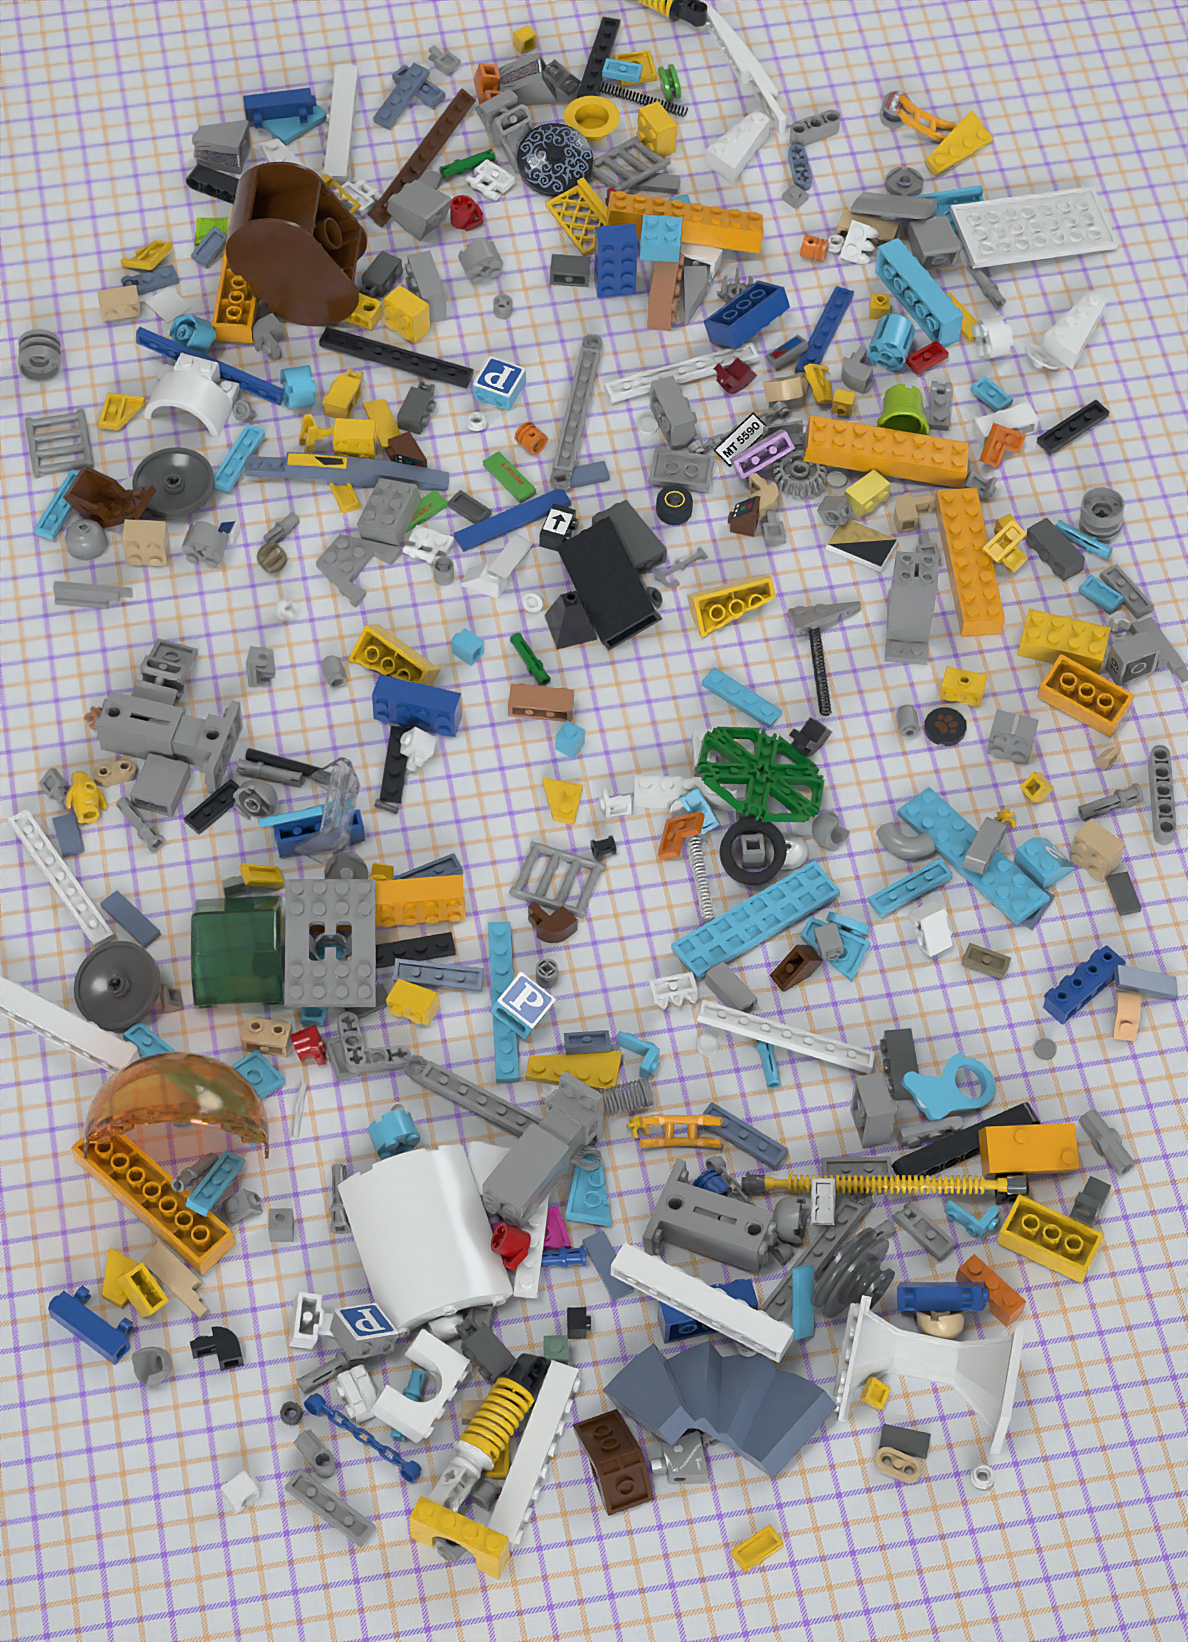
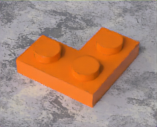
M993 422L979 461L998 468L1005 449L1020 453L1026 435Z
M698 811L666 819L657 856L662 860L680 856L683 839L701 834L705 815Z

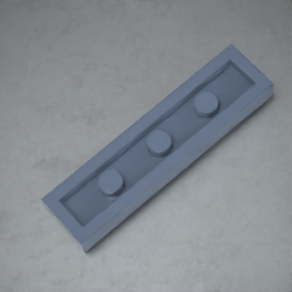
M413 63L373 117L374 123L390 130L429 77V69Z
M395 958L392 980L396 982L399 978L416 985L482 992L484 968Z
M713 1102L703 1112L705 1115L723 1118L722 1126H703L773 1169L778 1167L788 1153V1148Z

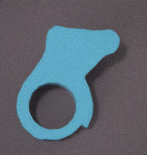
M963 1052L952 1056L948 1060L941 1077L922 1076L911 1071L906 1073L901 1081L902 1086L912 1094L916 1106L926 1114L930 1121L939 1120L951 1111L979 1109L990 1102L995 1091L994 1077L991 1071L982 1062L974 1058L964 1057ZM966 1068L978 1076L982 1089L978 1098H969L958 1090L955 1084L957 1069Z

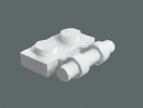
M488 159L474 169L475 178L470 175L466 178V182L470 184L471 188L481 191L483 196L488 199L492 198L495 201L499 198V194L495 192L496 190L504 193L516 183V177ZM485 181V182L488 183L489 185H488V186H485V185L482 184V183Z
M356 176L352 181L354 185L347 181L341 187L361 205L356 213L363 216L374 207L375 200L378 201L382 195L377 188H372L366 180ZM336 189L334 193L339 198V190ZM343 201L350 208L354 206L351 201Z
M416 525L408 540L410 546L405 545L403 553L409 554L414 559L421 558L427 560V563L433 565L435 560L440 558L439 555L447 557L454 544V537Z

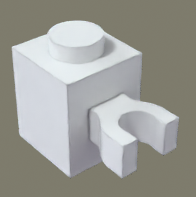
M417 727L402 735L400 753L409 757L406 768L414 771L416 765L422 766L423 761L433 756L436 737Z

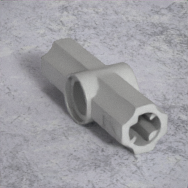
M1096 1109L1087 1111L1079 1119V1123L1092 1139L1093 1148L1098 1155L1105 1156L1118 1175L1127 1173L1134 1167L1135 1161L1123 1147L1119 1133L1114 1128L1108 1127Z

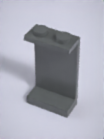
M627 500L615 503L612 507L600 511L592 517V526L608 516L614 521L640 574L651 570L655 565L657 567L666 562V547Z

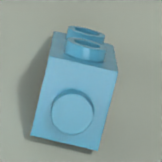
M619 1031L617 1034V1045L645 1057L640 1065L639 1077H646L648 1079L651 1073L655 1074L659 1067L660 1048L651 1042L637 1039L631 1033Z
M950 1199L946 1202L944 1212L947 1217L953 1222L960 1223L969 1234L980 1239L989 1230L993 1231L1000 1222L998 1219L1000 1209L994 1205L978 1220Z

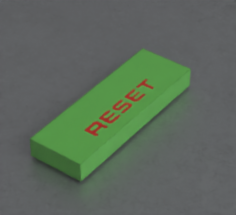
M499 451L483 460V466L519 503L536 493V488Z
M436 490L421 498V502L406 533L414 529L416 525H420L448 507V501Z

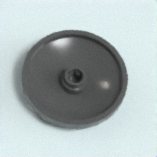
M173 447L156 451L147 456L136 468L132 486L133 489H136L140 486L152 485L157 491L145 510L156 516L174 518L191 514L205 505L213 493L215 479L213 469L204 456L191 449Z
M113 941L99 946L84 959L75 977L74 998L79 1011L88 1021H92L104 1029L119 1030L135 1025L151 1011L158 998L161 984L158 965L149 952L132 942Z

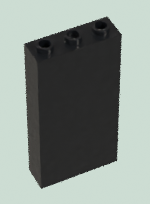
M609 516L599 520L593 526L582 530L578 535L565 540L556 547L601 643L608 650L613 649L662 620L658 608L617 525Z

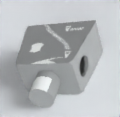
M699 1431L680 1437L673 1446L667 1442L663 1443L662 1457L649 1460L652 1474L666 1471L669 1484L708 1483L709 1473Z

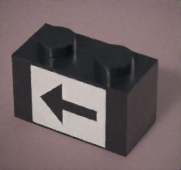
M552 504L539 534V547L558 552L556 547L565 540L572 538V530L575 531L577 529L579 521L576 518L575 509Z

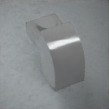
M271 313L255 323L253 327L254 347L257 352L263 349L264 353L269 355L273 361L281 358L280 346L277 342L284 339L283 325Z
M862 346L858 348L856 353L853 352L850 358L844 357L841 379L849 389L864 394L872 381L873 368L864 364L866 362L867 348Z

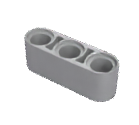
M831 109L792 123L790 144L804 146L837 134L840 127V113Z
M986 817L964 858L962 867L984 875L1004 838L1008 825Z

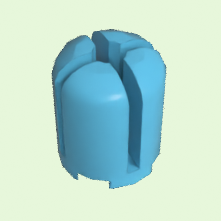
M891 313L881 317L867 352V357L874 366L877 363L887 367L886 371H896L902 368L915 337V328L912 322L906 316L898 313Z

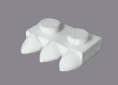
M852 220L840 258L859 264L869 263L871 260L863 251L875 249L873 243L867 238L878 237L879 233L877 230L869 225Z
M693 972L649 980L654 1004L656 1003L662 1009L667 1007L670 1000L677 1006H680L685 997L692 1003H695L698 998V989Z

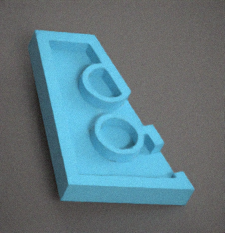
M587 1155L583 1159L586 1163H593L596 1157ZM602 1161L599 1168L593 1171H587L578 1166L575 1167L565 1215L566 1220L611 1227Z

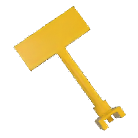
M386 400L363 402L362 406L368 419L376 420V435L381 448H388V439L401 433ZM312 414L303 415L298 442L299 445L305 444L304 453H313L315 440L333 436L334 427L317 428Z

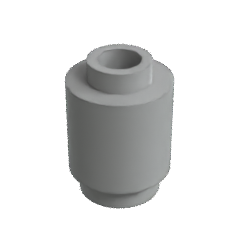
M327 656L321 662L326 683L332 688L341 687L346 682V674L341 659L337 656Z
M912 705L900 706L896 713L898 731L903 736L912 737L920 730L917 711Z

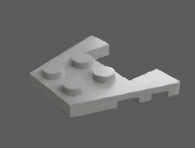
M340 534L316 561V567L331 583H334L339 588V592L350 600V604L356 608L366 596V590L352 583L353 579L372 557H376L392 566L402 554V549L396 546Z

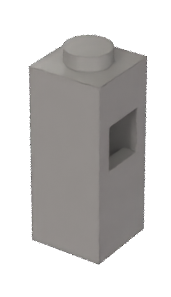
M724 961L718 965L711 966L707 970L706 986L726 1007L748 1014L756 1009L757 997Z

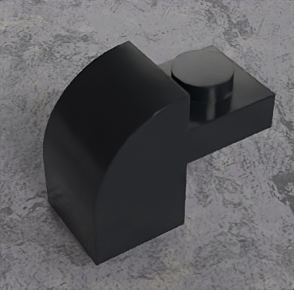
M810 717L801 731L793 729L789 736L794 739L791 745L806 757H810L824 745L833 731L818 720Z
M211 1327L213 1336H199L190 1341L193 1359L217 1354L220 1371L244 1366L239 1340L227 1328Z

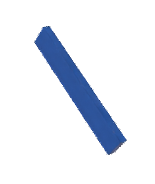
M839 286L835 287L808 341L809 349L802 353L795 368V373H806L804 366L810 363L821 364L854 296V291Z
M555 489L454 533V539L464 552L548 516L553 503L569 507L571 506V500L563 489Z

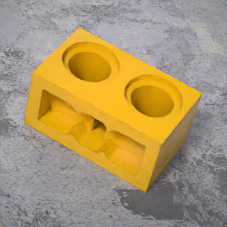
M359 292L358 306L345 321L372 331L383 316L382 302Z

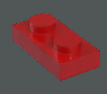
M936 340L909 355L905 363L919 375L947 359L949 352Z

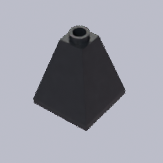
M570 591L561 594L545 614V620L556 649L597 640L588 613L578 592Z

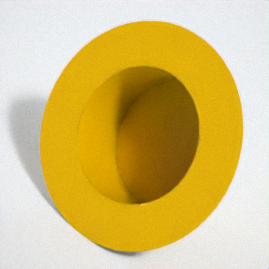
M584 96L572 101L566 107L564 121L566 125L579 131L588 142H598L618 126L620 112L616 105L606 98Z

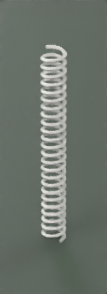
M698 834L694 838H691V836L687 837L698 893L699 907L703 919L702 922L706 924L705 921H711L715 917L712 912L713 905H711L712 901H710L711 897H709L711 894L709 893L710 890H708L709 886H707L708 879L706 878L707 875H705L706 868L704 867L705 864H703L704 860H702L704 857L702 856L703 853H701V842H699Z

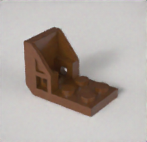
M86 466L81 468L63 498L84 519H91L99 523L102 528L124 524L125 519L138 520L157 490L152 485L125 490L115 479Z
M618 1409L572 1425L577 1439L589 1458L592 1474L608 1516L654 1500L641 1448Z

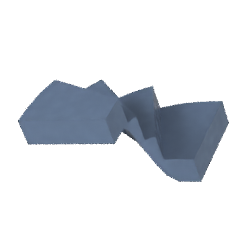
M710 1341L688 1348L668 1360L653 1343L631 1360L603 1389L604 1393L616 1407L671 1446L688 1428L699 1429L727 1445L773 1479L837 1408V1405L824 1389L794 1373L776 1370L765 1355L757 1353L751 1357H745L740 1354L722 1357Z

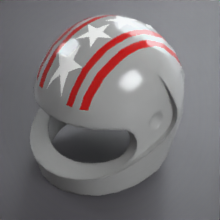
M892 91L885 95L880 109V119L884 126L897 129L905 125L902 121H888L883 113L887 112L898 116L897 111L903 109L910 115V112L899 101V97L905 95L910 100L906 93Z

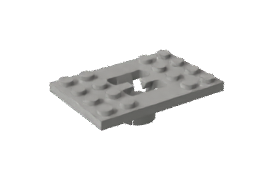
M286 879L285 1007H376L375 879ZM311 925H323L325 932L314 940L309 934V928ZM338 925H350L352 927V934L347 940L336 932ZM329 940L337 941L345 948V954L337 960L336 947H325V958L322 960L316 954L320 943ZM309 954L314 958V961L309 959Z

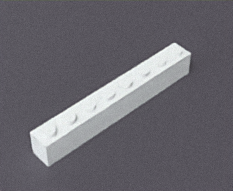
M335 65V72H331V84L333 86H330L329 96L332 97V100H328V111L330 113H327L326 123L329 127H325V139L327 141H324L323 150L326 155H322V167L324 169H321L320 178L327 173L340 186L345 184L349 178L359 79L358 65Z
M0 973V1014L124 1080L139 1062L138 1048L132 1042L122 1041L113 1032H105L96 1023L81 1019L77 1013L64 1010L58 1003L45 1000L39 993H32L26 990L22 984L18 982L13 983Z
M624 1243L611 1264V1276L778 1363L793 1340L794 1330L786 1322H778L770 1318L766 1312L749 1307L741 1299L735 1300L722 1289H714L706 1285V1282L701 1278H693L685 1274L681 1268L677 1266L672 1267L664 1263L660 1257L650 1256L637 1245Z
M553 1360L549 1366L488 1528L509 1537V1551L512 1552L516 1544L520 1545L524 1536L523 1524L524 1522L528 1523L533 1511L530 1508L533 1500L537 1501L541 1491V1486H538L541 1478L545 1479L549 1470L548 1458L549 1456L553 1457L558 1444L555 1442L557 1435H562L566 1424L563 1421L566 1413L570 1414L574 1400L571 1399L573 1392L578 1393L582 1379L579 1378V1369Z

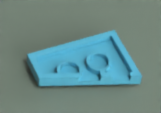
M810 916L801 933V939L819 953L814 938V928L828 924ZM837 928L843 944V954L837 959L825 960L850 982H853L871 942Z

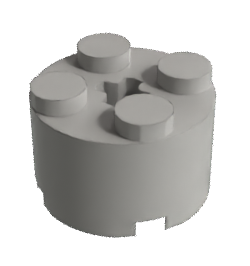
M485 238L474 240L466 245L467 249L464 252L462 250L459 252V261L472 284H479L488 277L497 278L501 274L500 270L503 266V261L492 240L491 242Z
M197 521L195 525H190L182 544V550L187 555L186 559L192 563L201 561L205 562L209 567L216 568L229 542L228 535L224 531L221 534L217 531L218 527L211 523Z

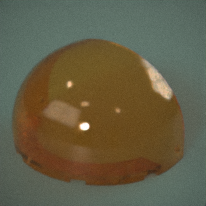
M180 1051L163 1052L142 1057L125 1065L112 1074L99 1088L91 1101L85 1120L84 1159H87L89 1143H111L113 1136L116 1134L122 1135L134 1129V1124L150 1125L163 1122H192L205 1125L220 1124L222 1130L232 1135L238 1134L241 1136L242 1143H264L265 1159H269V1122L266 1109L258 1092L236 1069L220 1060L203 1054Z

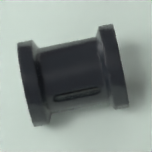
M612 835L608 836L607 839L590 840L594 859L599 858L600 855L616 854V844Z

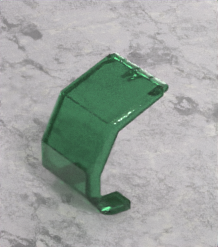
M281 896L197 899L194 902L191 916V982L195 1009L217 1008V1005L285 1004L281 962V912L283 904Z

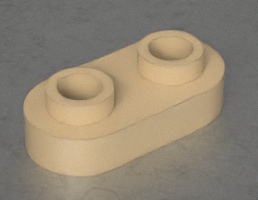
M122 759L99 765L95 768L93 776L98 786L108 787L131 781L135 778L137 771L133 761Z
M882 1447L875 1455L874 1463L880 1472L904 1483H914L920 1478L922 1467L917 1459L891 1447ZM888 1459L891 1463L886 1465L882 1460ZM910 1469L913 1474L908 1475L905 1473V1470Z

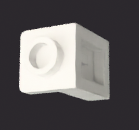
M602 789V797H599L598 800L600 810H604L606 818L631 814L632 801L630 795H618L609 798L607 789Z

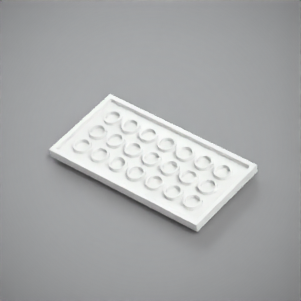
M1093 186L951 205L949 210L973 268L1117 249L1119 245Z

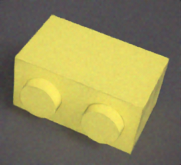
M873 469L847 488L844 496L854 510L853 512L862 517L864 514L870 513L880 502L883 503L889 498L891 483Z

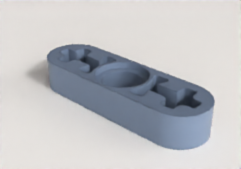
M799 144L791 145L788 149V161L793 182L804 191H807L811 188L812 176L805 148ZM801 165L804 169L798 170L795 167Z

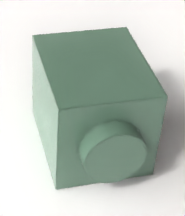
M544 1336L543 1350L544 1357L548 1362V1369L552 1360L568 1365V1336Z

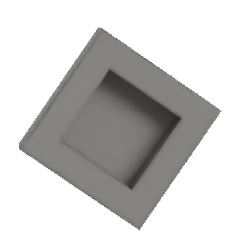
M795 184L782 194V200L795 209L809 198V194Z

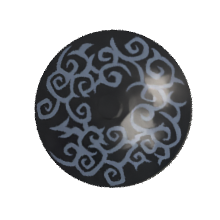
M559 123L540 125L528 132L519 145L517 153L519 174L531 189L540 194L557 197L577 186V180L584 177L587 181L591 174L593 166L591 147L587 139L579 131L568 125Z

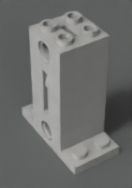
M896 551L891 589L888 592L885 662L927 665L928 640L938 587L939 554Z
M677 1158L642 1236L644 1252L650 1256H657V1253L661 1254L666 1242L759 1273L761 1266H766L768 1262L769 1247L774 1246L777 1240L778 1233L775 1232L777 1222L774 1221V1212L690 1185L686 1161Z

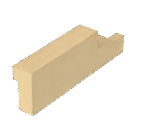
M159 1241L140 1261L201 1319L209 1310L201 1303L203 1301L202 1298L194 1290L198 1289L203 1283Z

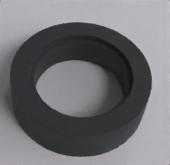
M746 818L736 822L727 830L720 844V860L724 870L732 879L742 884L759 885L768 882L777 875L786 859L787 848L782 833L771 822H761V818L758 821L755 818ZM747 831H757L770 839L774 848V858L770 866L759 872H749L736 864L732 856V845L740 834Z

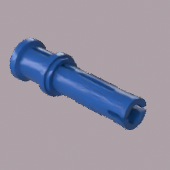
M581 1245L580 1248L571 1249L561 1247L559 1251L543 1252L541 1267L560 1265V1267L567 1268V1265L576 1264L586 1266L585 1245Z

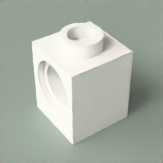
M244 1470L221 1486L220 1489L222 1497L234 1513L238 1514L260 1498L259 1488L261 1486L253 1475L249 1477Z

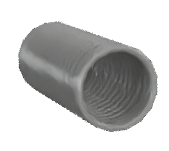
M646 1077L638 1079V1081L634 1080V1082L630 1081V1083L626 1082V1084L623 1083L622 1085L619 1084L618 1086L615 1085L614 1087L596 1090L599 1093L601 1091L603 1095L604 1118L606 1115L609 1117L610 1114L613 1116L614 1113L617 1115L618 1112L621 1114L622 1111L625 1113L626 1110L627 1112L629 1110L633 1111V1107L637 1110V1106L641 1109V1105L644 1108L645 1105L648 1107L654 1104L651 1086Z

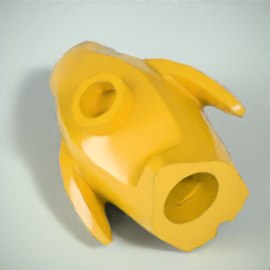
M75 771L71 776L72 784L68 789L65 805L70 809L72 804L77 816V822L82 824L85 822L87 824L94 823L100 816L99 805L103 810L107 809L104 795L86 772Z

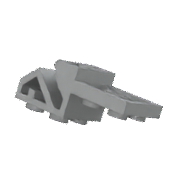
M507 89L474 108L492 142L498 139L516 173L518 172L517 153L519 145L525 135L535 127L531 122L533 117L527 106L524 104L519 105L518 96L510 89Z
M158 638L149 656L146 655L141 663L140 673L143 675L142 681L136 679L131 696L177 706L184 693L185 679L198 655V649Z

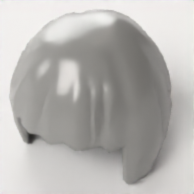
M832 811L821 813L812 824L814 839L824 847L834 848L841 845L848 839L850 831L839 826L840 819Z
M145 1347L132 1354L134 1373L137 1379L146 1387L161 1383L171 1372L172 1359L163 1348Z

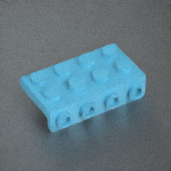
M981 185L912 196L937 199L936 215L948 217L955 235L959 233L950 214V206L984 201Z

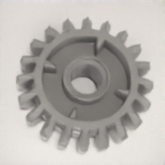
M797 448L795 452L790 451L775 461L772 469V478L779 492L784 491L785 496L791 494L792 498L799 496L802 499L806 495L810 498L811 493L816 495L818 490H822L823 484L826 482L827 470L825 465L803 461L804 451L799 452Z

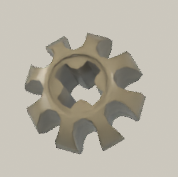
M276 543L263 545L258 550L256 556L259 565L266 572L272 574L283 570L288 560L285 551Z

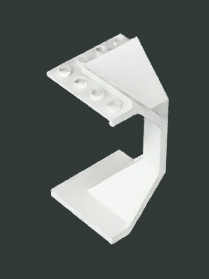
M862 1295L860 1304L851 1303L832 1396L837 1398V1408L834 1412H839L838 1421L847 1423L852 1396L855 1392L864 1388L868 1377H875L879 1380L888 1374H898L946 1384L953 1387L992 1432L990 1453L999 1455L1011 1419L1025 1329L1015 1327L1014 1334L1008 1337L958 1342L896 1328L870 1311L872 1297Z

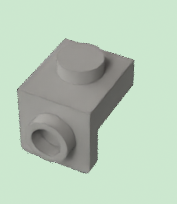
M970 471L962 488L977 487L979 500L983 501L995 493L997 478L993 477L987 481L974 471Z
M244 1188L222 1202L228 1221L233 1224L252 1212L258 1215L263 1212L260 1205L261 1199L258 1194Z

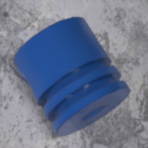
M714 1168L704 1171L693 1184V1186L726 1197L732 1191V1188Z

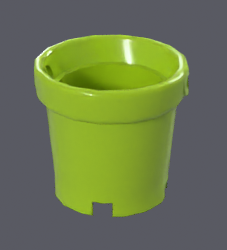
M905 384L894 385L887 389L885 397H883L882 415L877 419V427L929 435V423L924 413L921 391L915 386H912V389L905 388Z

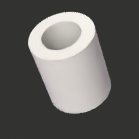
M454 1313L432 1320L427 1323L431 1335L444 1342L459 1335L455 1326L457 1324L461 1325L464 1320L460 1314L456 1315Z

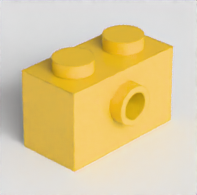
M946 666L939 698L950 702L955 701L969 706L981 707L987 675Z
M399 978L386 998L389 1012L397 1017L403 1016L416 1024L422 1023L429 1026L441 1005L437 992Z
M143 1262L133 1265L115 1279L141 1318L152 1315L169 1301L158 1285L157 1280L150 1274Z

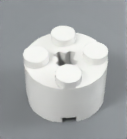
M1003 315L979 320L976 325L972 326V334L976 337L977 342L976 353L979 357L983 356L985 359H991L1012 352V350H1009L1010 346L1013 345L1012 330L1009 323H1004L1003 319L1006 318Z

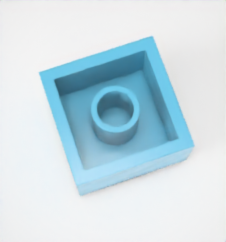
M643 214L640 260L679 263L682 217Z

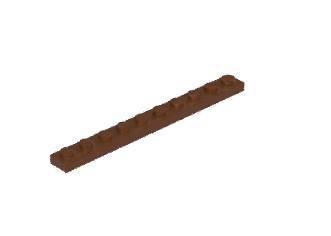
M463 88L458 91L368 213V216L381 227L392 216L387 212L389 198L393 194L401 192L405 184H410L415 179L418 180L475 103L476 100Z

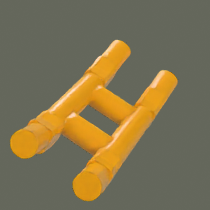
M905 95L899 97L903 107L908 112L914 113L912 118L903 109H899L897 115L901 118V121L906 126L912 127L931 137L934 141L941 143L947 137L946 134L936 132V127L944 130H953L956 127L957 123L948 122L933 116L917 107ZM921 118L929 122V128L920 123Z
M656 1114L640 1117L639 1119L641 1126L665 1124V1137L656 1136L640 1139V1148L664 1146L722 1147V1139L697 1137V1124L722 1126V1117L705 1114ZM674 1124H688V1137H674Z

